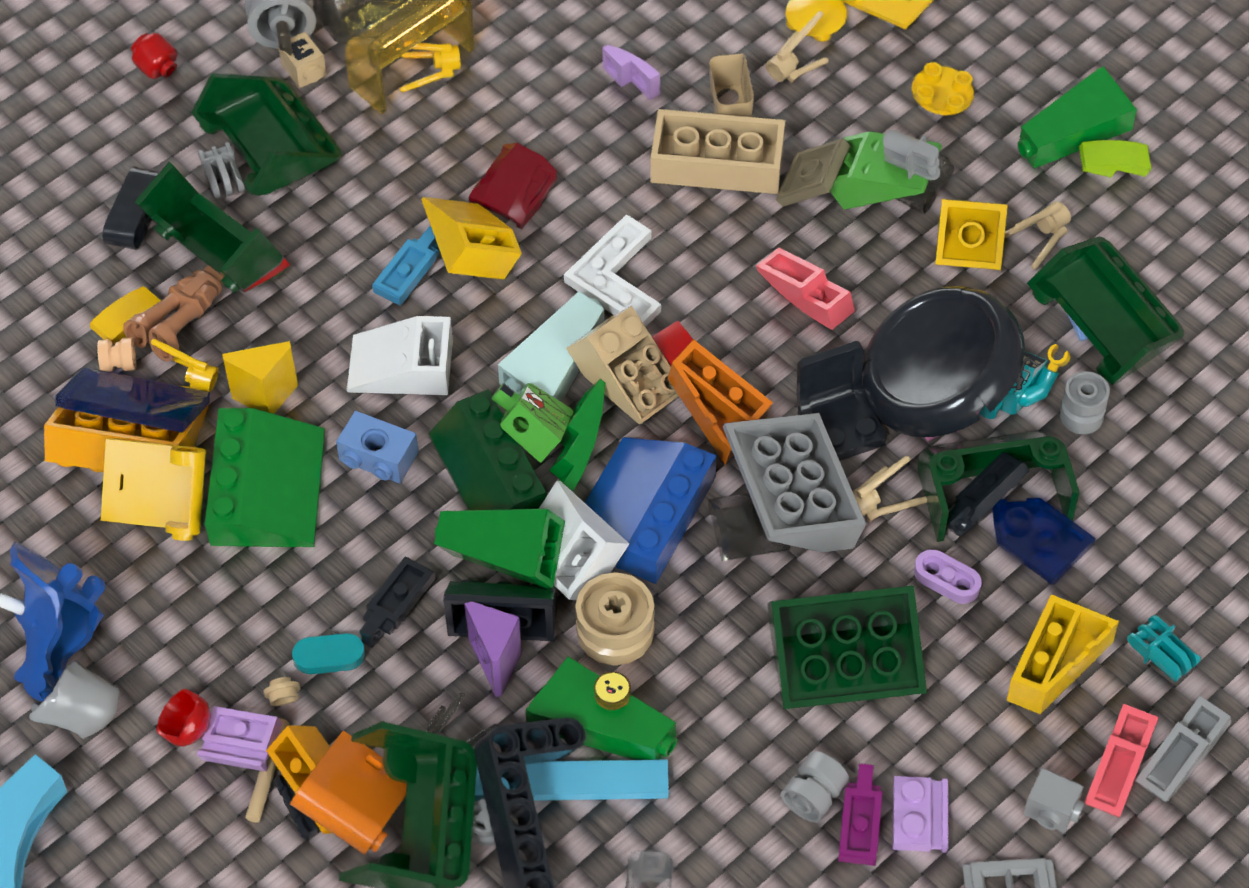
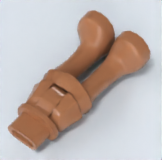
M207 265L202 271L196 270L192 275L182 278L176 285L170 286L168 295L162 301L127 320L123 325L124 334L127 338H133L136 347L143 348L150 342L152 351L157 357L166 362L172 361L175 357L152 345L151 340L157 339L179 350L177 334L186 324L195 318H200L204 311L211 306L215 296H218L222 291L221 285L223 283L220 280L223 276ZM174 309H177V310H178V311L175 312L173 315H171L170 317H168L166 320H164L163 322H161V321H162L169 313H171Z

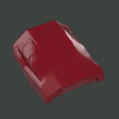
M519 143L504 144L501 153L488 168L483 178L472 189L468 197L469 202L477 203L516 223V227L522 229L540 209L549 190L557 180V170L544 156Z

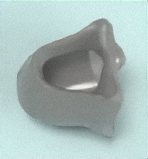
M74 660L62 672L53 692L42 703L32 704V713L29 715V718L34 722L50 724L70 730L80 738L85 739L100 731L111 722L117 713L120 690L99 675L86 669L79 661Z

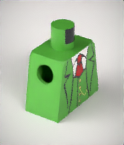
M503 383L492 397L494 402L506 410L500 423L501 428L540 463L561 441L573 414V410L532 383H527L519 393Z

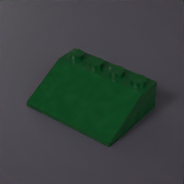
M914 585L777 600L767 603L771 641L783 709L927 693Z

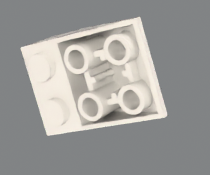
M415 316L353 335L347 392L448 395L453 345L451 317Z
M557 480L539 509H549L565 521L554 586L569 600H577L580 590L588 581L601 574L611 573L629 546V543L560 480Z

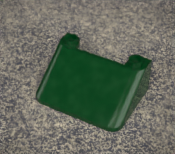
M212 73L191 111V114L200 123L199 126L203 131L209 134H216L218 130L224 131L255 172L249 173L244 180L246 190L252 195L261 196L275 192L337 162L342 154L338 145L293 87L276 77Z
M1098 236L1062 248L1027 282L1033 290L1034 298L1039 303L1047 305L1049 302L1057 301L1104 358L1100 360L1096 370L1111 385L1125 379L1184 336V330L1176 318L1114 245L1103 237Z

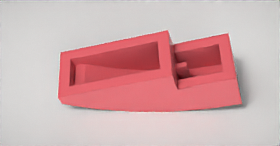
M777 248L756 265L757 271L788 301L831 330L855 312L850 291L828 281L824 269L781 248Z
M1123 704L1088 792L1085 805L1120 818L1159 717Z

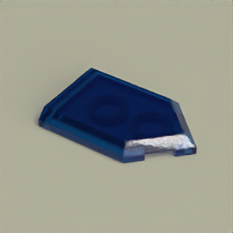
M1027 498L1026 501L1006 502V499H1000L992 508L996 544L1051 585L1056 584L1091 548L1096 539L1041 498Z

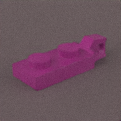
M859 763L857 783H847V787H845L838 862L876 865L883 791H881V786L872 785L874 765Z

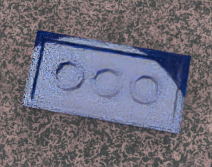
M86 367L76 374L55 395V406L177 432H184L210 403V392Z

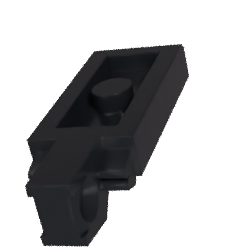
M1002 452L955 497L958 502L948 513L947 527L950 531L960 537L971 529L973 523L979 521V518L990 511L1030 471L1026 464L1008 453Z
M404 557L366 605V613L363 616V621L366 623L360 629L361 641L373 648L383 637L384 632L389 635L392 634L394 629L399 627L436 579L435 572L408 557Z

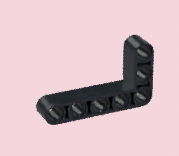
M573 718L501 725L483 736L475 745L476 763L505 888H527V886L530 888H554L526 764L561 760L580 748L585 741V730L579 721ZM559 734L565 738L566 744L562 742ZM526 738L530 739V741L533 743L534 748L530 747V745L527 743ZM493 742L498 744L501 753L495 749ZM501 777L508 782L509 789L503 785ZM510 813L516 817L518 825L512 822ZM518 849L524 853L526 862L520 858Z

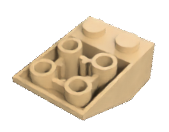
M632 306L609 317L566 348L583 376L592 384L602 379L605 382L604 394L638 424H642L679 396L668 380L671 366Z

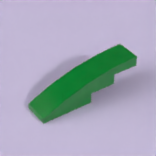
M599 379L584 393L574 408L560 441L565 447L549 469L572 492L585 471L596 442L605 392V382L602 379Z

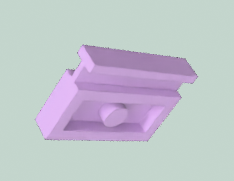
M214 706L208 729L202 738L204 741L202 749L198 750L197 756L204 761L266 772L268 768L266 763L269 757L266 750L279 736L283 722L274 716Z
M894 776L893 850L930 852V849H935L947 853L948 779L942 778V781H932L931 778Z

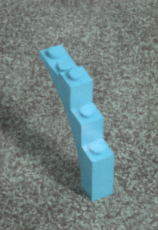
M36 754L0 787V888H22L25 863L33 840L48 814L67 793L62 776Z

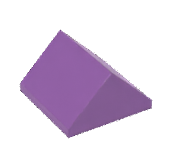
M471 601L465 604L469 642L495 697L503 694L522 654L519 617Z

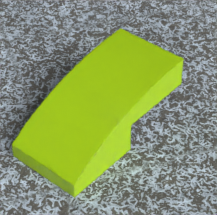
M1098 140L1082 142L1079 146L1082 170L1085 172L1111 178L1119 170L1145 177L1151 170L1147 144L1121 140Z

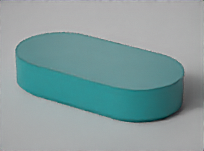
M345 633L303 638L295 644L292 650V657L295 667L304 674H320L349 671L359 667L365 658L363 642L359 637Z

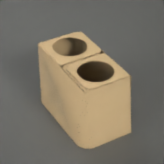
M744 53L713 57L709 62L710 90L715 114L752 117L754 94ZM723 89H732L738 93L739 99L735 104L724 105L718 101L717 94Z

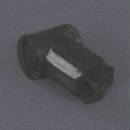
M939 153V178L929 180L924 193L897 198L896 200L921 214H925L933 205L937 192L953 175L954 166L951 165L946 156Z

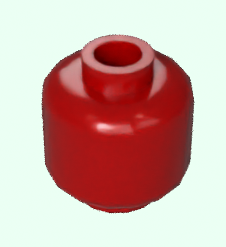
M144 33L133 43L131 47L132 63L148 78L157 79L161 76L167 78L177 68V63L175 62L178 56L177 49L161 34Z

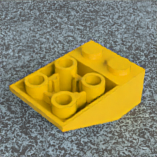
M423 197L421 199L448 273L495 279L506 278L522 254L512 228L479 204Z

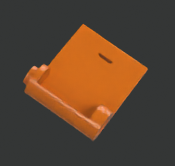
M342 731L304 781L290 805L364 855L369 849L376 853L388 835L382 829L406 796L407 783L391 779L384 770L383 757L364 744L352 742V736Z

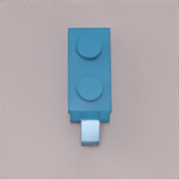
M431 226L427 228L419 240L416 238L413 240L408 239L373 283V293L395 304L402 305L439 255V247Z

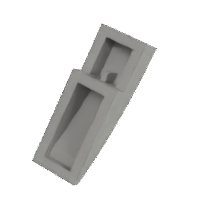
M1199 696L1182 721L1176 723L1135 782L1167 803L1218 742L1231 724V716Z

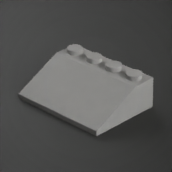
M819 413L724 424V432L769 541L818 552L846 550L855 547L866 526V522Z

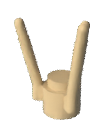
M822 11L817 12L800 32L795 31L778 53L766 63V70L774 80L782 82L787 78L792 83L799 76L828 63V58H822L796 70L798 59L792 52L823 16Z
M1055 201L1039 213L1022 220L1011 229L1005 231L1004 238H1008L1036 223L1042 232L1054 234L1031 267L1035 270L1044 261L1058 240L1068 233L1065 225L1071 220L1070 212L1063 203Z
M904 456L889 468L884 466L861 486L852 491L862 515L869 522L885 514L927 503V498L924 496L877 509V504L881 500L875 488L910 461L909 456Z

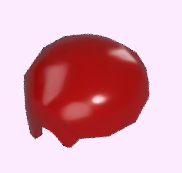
M181 689L164 706L158 718L157 733L176 746L185 747L195 743L208 729L211 713L207 701L188 689Z

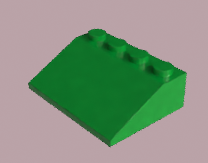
M219 408L205 527L210 546L315 547L325 428L254 408Z

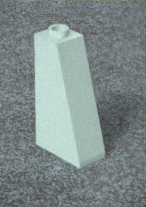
M580 291L577 292L498 364L499 384L505 383L515 392L519 393L527 383H532L562 402L580 371L566 348L604 322V308L596 299L589 298Z

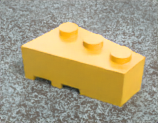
M1051 594L1011 678L1006 701L1041 714L1113 643L1119 621Z

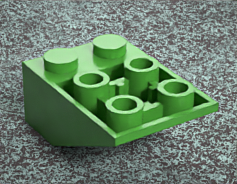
M865 132L843 137L850 144V148L830 192L845 210L924 193L929 180L916 174L911 179H908L907 170L885 161L883 146L885 134ZM927 141L928 144L937 147L940 153L942 148L940 143Z

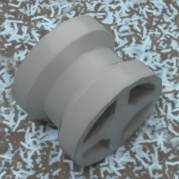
M485 799L474 803L472 839L480 845L490 846L495 844L486 802Z

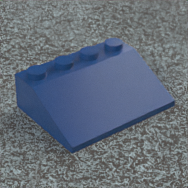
M622 438L585 501L587 506L629 543V546L615 565L616 568L657 584L716 478V455L687 443Z

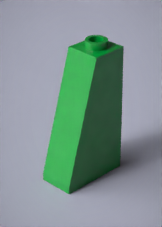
M1100 67L1021 126L1020 138L1017 143L1018 151L1024 159L1029 161L1034 169L1080 151L1079 146L1082 142L1108 140L1131 131L1137 109L1105 67Z
M549 509L440 511L438 525L435 529L434 544L452 556L547 589H553L565 521Z
M569 656L525 709L526 722L573 718L579 721L585 730L583 745L632 760H660L662 756L668 757L678 741L676 738V722L631 694L627 693L622 700L617 702H608L601 699L596 692V684L601 676Z

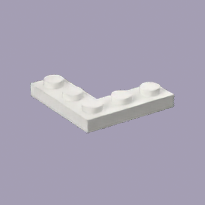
M626 214L564 274V283L576 291L582 292L587 297L596 299L605 310L613 315L632 306L646 327L661 312V304L615 273L652 239V230Z

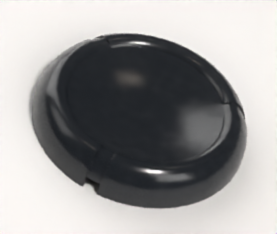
M965 286L937 288L907 300L891 312L880 324L872 336L864 355L862 385L871 409L887 427L901 434L913 437L947 435L976 423L980 420L976 412L984 406L990 412L995 409L1009 393L1020 373L1025 343L1019 321L1012 311L994 295Z

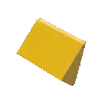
M942 199L935 264L1001 270L1008 205Z
M290 341L222 354L231 397L249 408L275 414L298 386Z

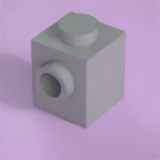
M1042 768L1027 798L1024 815L1036 820L1046 829H1057L1065 833L1070 821L1077 823L1083 812L1086 802L1081 801L1080 797L1084 786Z

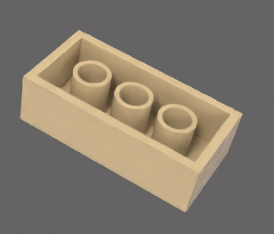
M658 109L651 152V183L778 194L784 148L785 120Z

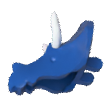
M14 542L10 549V565L19 574L25 585L24 602L0 593V607L13 612L25 632L26 657L24 663L15 672L14 679L17 682L23 683L27 694L33 699L43 702L53 692L62 672L66 669L65 666L68 659L91 640L94 630L103 618L104 614L95 602L103 593L105 582L102 578L92 575L85 580L81 587L78 582L83 576V571L79 566L70 563L64 565L61 569L39 553Z

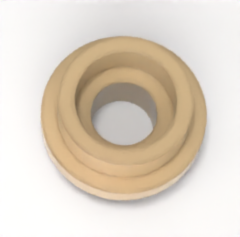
M281 677L270 681V686L264 690L265 698L269 699L271 706H283L299 699L300 684L299 682L291 681L290 677Z

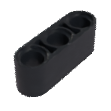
M137 167L130 168L104 224L102 237L105 244L133 250L139 249L152 219L135 201L160 172Z

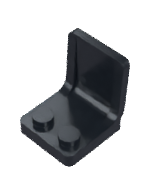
M859 341L803 358L797 363V414H820L839 461L880 448L885 444L886 433L864 394L862 386L864 349Z

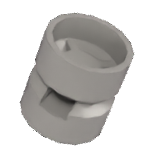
M1083 371L1075 373L1066 382L1060 409V420L1069 431L1085 435L1093 433L1101 427L1110 394V387L1101 375Z
M812 751L798 768V775H794L781 791V798L785 805L799 817L810 822H819L832 806V799L838 797L849 782V776L847 771L835 759L824 753Z

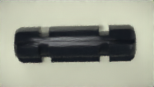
M282 774L278 775L274 781L276 788L283 797V801L294 823L297 824L302 838L309 839L312 836H316L320 832L319 827L314 820L290 805L296 794Z

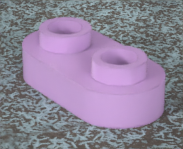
M938 550L923 551L916 558L914 575L921 584L961 604L973 602L979 596L982 581L980 575L974 569ZM927 570H934L937 573L930 574L927 572ZM963 586L968 590H960L957 587Z

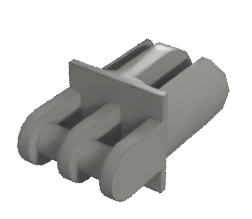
M889 130L885 133L883 146L886 162L907 170L908 179H911L914 174L927 180L939 178V150L937 147L927 143L926 135H923L918 140L896 130Z
M226 142L224 147L217 149L216 146H212L210 151L203 152L202 149L198 150L206 180L209 181L215 199L221 198L216 179H220L226 196L233 195L229 179L230 174L233 176L238 192L244 191L245 186L229 142Z

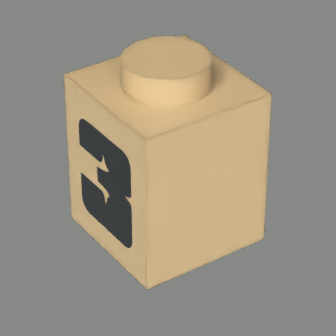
M306 32L290 38L292 46L291 55L279 49L281 65L299 89L327 76L324 55Z

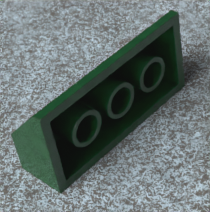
M489 389L457 401L428 434L467 509H539L546 498V491L520 444L501 428L500 423L503 414L497 403L492 400L493 396Z

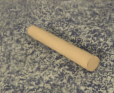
M281 718L279 719L283 724L279 735L289 725L287 720ZM270 756L266 763L268 766L267 771H259L247 810L246 819L251 822L260 821L274 776L276 765Z

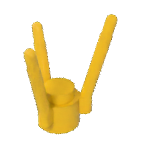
M406 41L389 42L390 47L427 50L403 52L401 56L402 58H433L434 68L441 69V72L402 86L400 88L401 92L421 87L442 78L453 77V70H460L458 45Z
M157 339L151 340L152 345L174 356L175 358L172 361L188 368L185 382L190 383V387L150 385L149 391L190 394L196 397H200L202 391L212 392L219 374L218 367L197 360Z

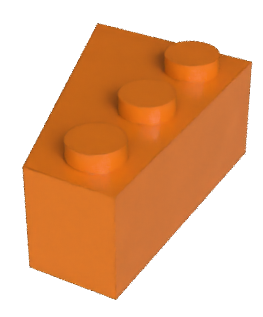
M694 339L672 362L668 380L724 465H726L734 454L724 432V424L767 419L773 402Z

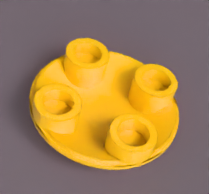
M790 0L786 7V25L789 29L800 32L817 12L822 11L823 16L808 32L807 36H811L817 41L825 42L831 38V34L837 32L844 25L847 18V10L841 0Z
M930 62L914 78L912 94L917 103L929 112L939 115L958 114L966 110L973 101V78L966 71H958L950 67L941 66L935 62Z

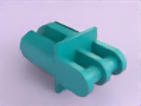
M1152 615L1147 625L1141 624L1136 634L1130 633L1127 636V641L1145 658L1144 664L1149 661L1153 662L1176 683L1181 676H1184L1191 670V667H1195L1201 661V657L1173 633L1175 629L1174 624L1169 627L1161 618Z

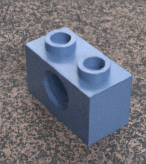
M354 411L336 441L339 461H342L346 466L353 469L360 468L373 473L381 480H392L397 483L402 482L419 453L416 433L358 411Z

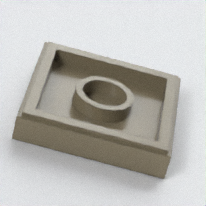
M842 138L796 153L776 198L778 203L784 207L829 193L850 148V144Z

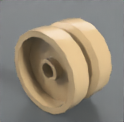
M614 572L601 574L593 578L580 590L575 604L576 631L579 645L586 655L599 663L613 666L628 664L642 657L651 646L655 633V607L652 593L646 585L632 575Z

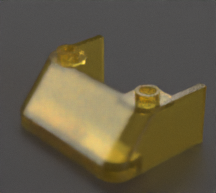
M409 0L358 36L352 37L348 41L345 50L349 87L379 113L383 114L386 112L381 69L439 29H443L469 52L475 50L471 0Z

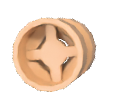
M132 337L122 338L119 342H115V345L109 339L98 340V362L101 373H111L116 366L124 371L136 370V351Z

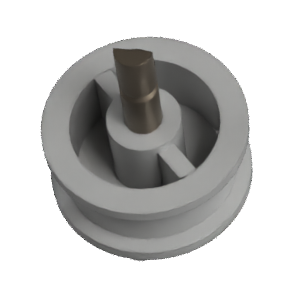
M245 0L248 31L252 38L263 46L280 49L291 55L292 46L290 38L306 32L310 37L315 29L316 17L313 10V0Z

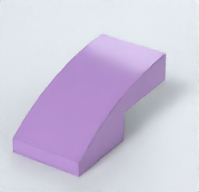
M610 45L602 48L603 69L621 87L632 82L649 100L660 95V73L651 65L620 48Z

